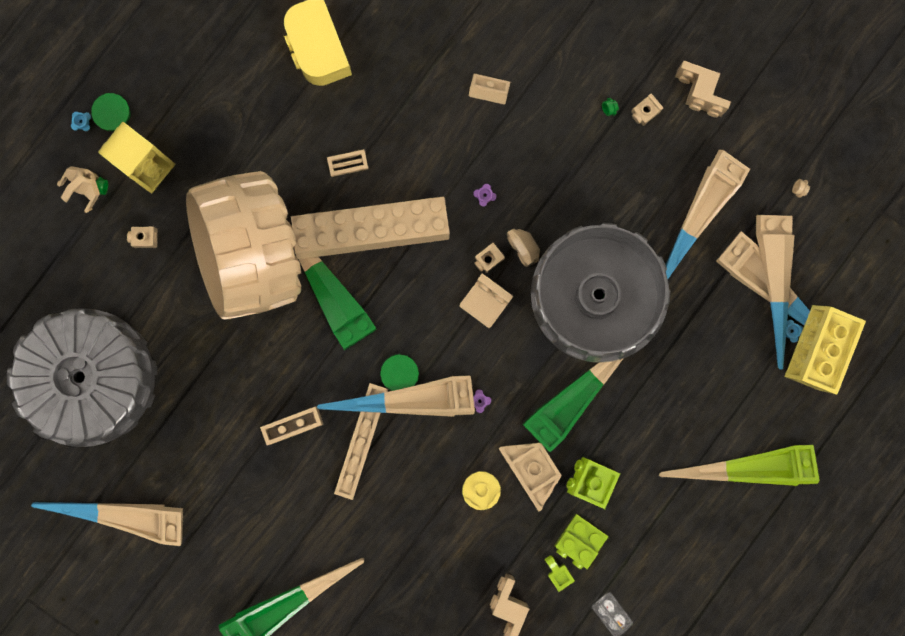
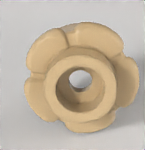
M797 180L792 192L799 198L807 195L810 186L807 185L808 181Z

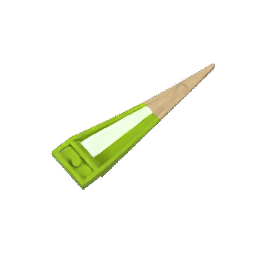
M795 445L744 458L665 471L659 474L661 477L798 486V484H818L820 481L814 445Z

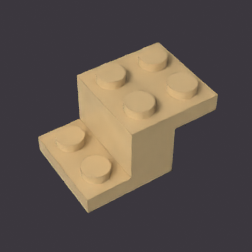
M683 61L675 77L679 78V81L683 83H693L686 105H689V108L695 111H706L712 117H721L729 109L731 101L713 95L720 73Z
M507 573L505 577L501 576L497 585L499 592L497 595H493L490 608L492 615L508 621L503 632L505 633L504 636H518L529 607L527 603L509 596L515 579Z

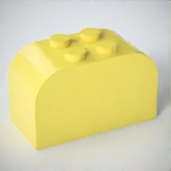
M307 0L292 6L284 18V26L287 35L284 37L290 52L294 51L291 55L296 68H301L304 77L310 83L319 86L351 76L350 66L324 0Z
M124 122L116 128L114 133L98 151L100 155L151 194L175 166V163Z

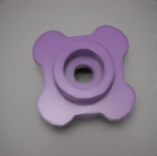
M484 184L482 188L474 191V196L478 198L479 204L483 207L488 202L496 199V194L492 192L489 184Z
M482 390L475 392L473 396L474 407L478 413H482L485 406L491 403V398L486 397Z

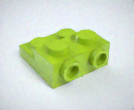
M582 457L575 464L574 469L576 472L574 477L570 478L567 482V493L605 509L620 473Z
M576 514L554 546L558 548L556 552L565 559L567 556L574 560L572 564L581 570L583 567L588 569L608 536Z

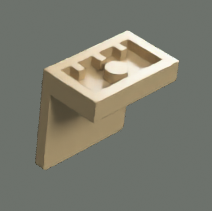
M481 274L475 285L461 302L460 307L490 328L513 296L484 274Z

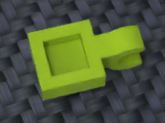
M551 555L545 559L552 570L548 576L558 592L575 582L564 564L558 566Z

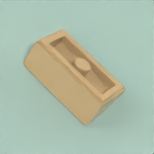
M474 74L469 96L505 104L510 82Z

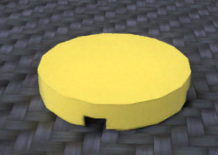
M478 471L471 474L465 480L462 494L470 507L476 510H485L492 508L498 502L500 485L492 474Z

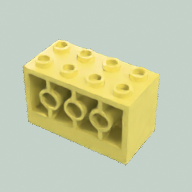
M812 305L785 377L816 390L837 395L866 321L833 307Z

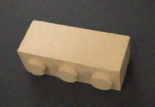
M313 407L260 428L268 446L322 426L324 423L317 407Z

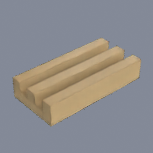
M365 150L327 157L331 177L369 169ZM362 155L361 159L332 164L333 161ZM359 163H363V164H364V165H361V166H356V167H352V168H347V169H343V170L334 171V169H336V168H341V167H345V166L355 165V164H359Z

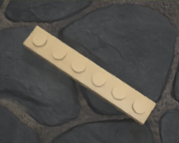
M370 383L366 396L388 392V389ZM360 412L334 494L353 500L381 413Z

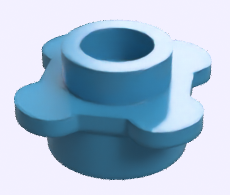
M74 112L72 114L71 128L73 130L83 129L88 131L90 129L89 120L91 115L87 112L84 114Z
M788 320L786 337L793 343L797 342L803 327L794 323L793 320Z

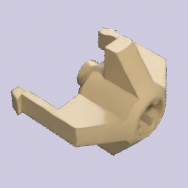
M71 166L66 169L61 180L57 183L60 187L64 185L67 178L71 181L61 198L68 202L73 192L84 194L90 200L84 210L87 213L92 210L100 195L95 181L99 177L88 169Z

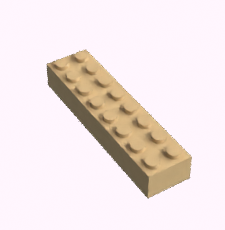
M444 197L291 216L292 230L296 240L295 254L297 259L449 240L450 234Z

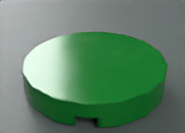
M106 93L99 96L92 106L94 122L106 131H115L122 122L127 124L130 119L128 102L120 95L114 93Z
M395 355L384 362L380 375L386 388L395 391L415 386L418 381L419 372L417 365L411 358L405 355Z

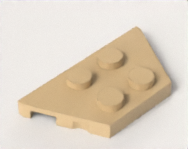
M541 443L500 447L499 450L538 511H541L562 476Z

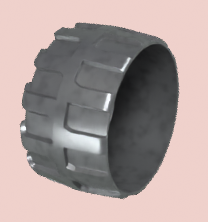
M613 223L574 228L556 240L546 250L535 269L531 286V302L536 321L547 339L571 357L589 362H611L628 357L649 343L664 321L671 292L666 275V265L662 257H658L655 251L647 244V239L637 232L632 233L618 228ZM601 290L604 293V298L601 300L596 299L594 291Z
M70 309L58 314H49L39 319L27 336L19 338L13 349L15 357L12 368L7 369V385L13 392L15 401L12 403L15 412L34 427V433L44 439H50L68 446H96L110 442L131 431L138 425V420L145 410L151 407L155 397L153 391L155 375H157L156 361L152 360L146 346L147 341L124 320L99 310ZM81 372L85 375L82 383L78 381V374Z

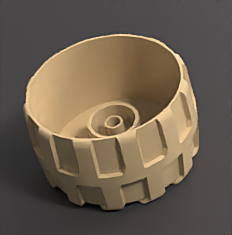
M258 171L220 178L189 189L186 196V206L192 242L206 290L217 314L222 319H231L266 312L296 301L297 295L301 292V284L297 276L301 273V267L293 250L296 240L293 230L287 225L286 218L288 212L283 199L278 195V188L273 179L265 172Z

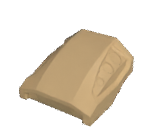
M512 229L507 232L508 241L513 249L517 250V255L524 266L528 267L539 261L540 248L529 232L520 229Z

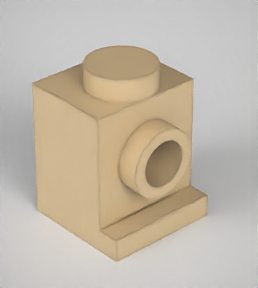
M650 94L631 111L633 113L632 117L638 124L641 123L644 126L659 114L663 107ZM647 107L650 110V112H644L643 108Z
M131 227V231H128L127 234L128 243H131V246L134 248H157L158 229L155 227ZM143 233V239L139 240L138 235Z
M492 243L475 256L477 261L474 264L481 272L484 270L487 273L502 262L505 257L496 245ZM485 257H491L492 261L490 263H486L484 260Z

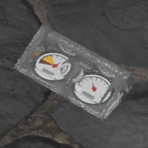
M610 592L592 605L593 610L613 636L622 635L633 624L632 620Z

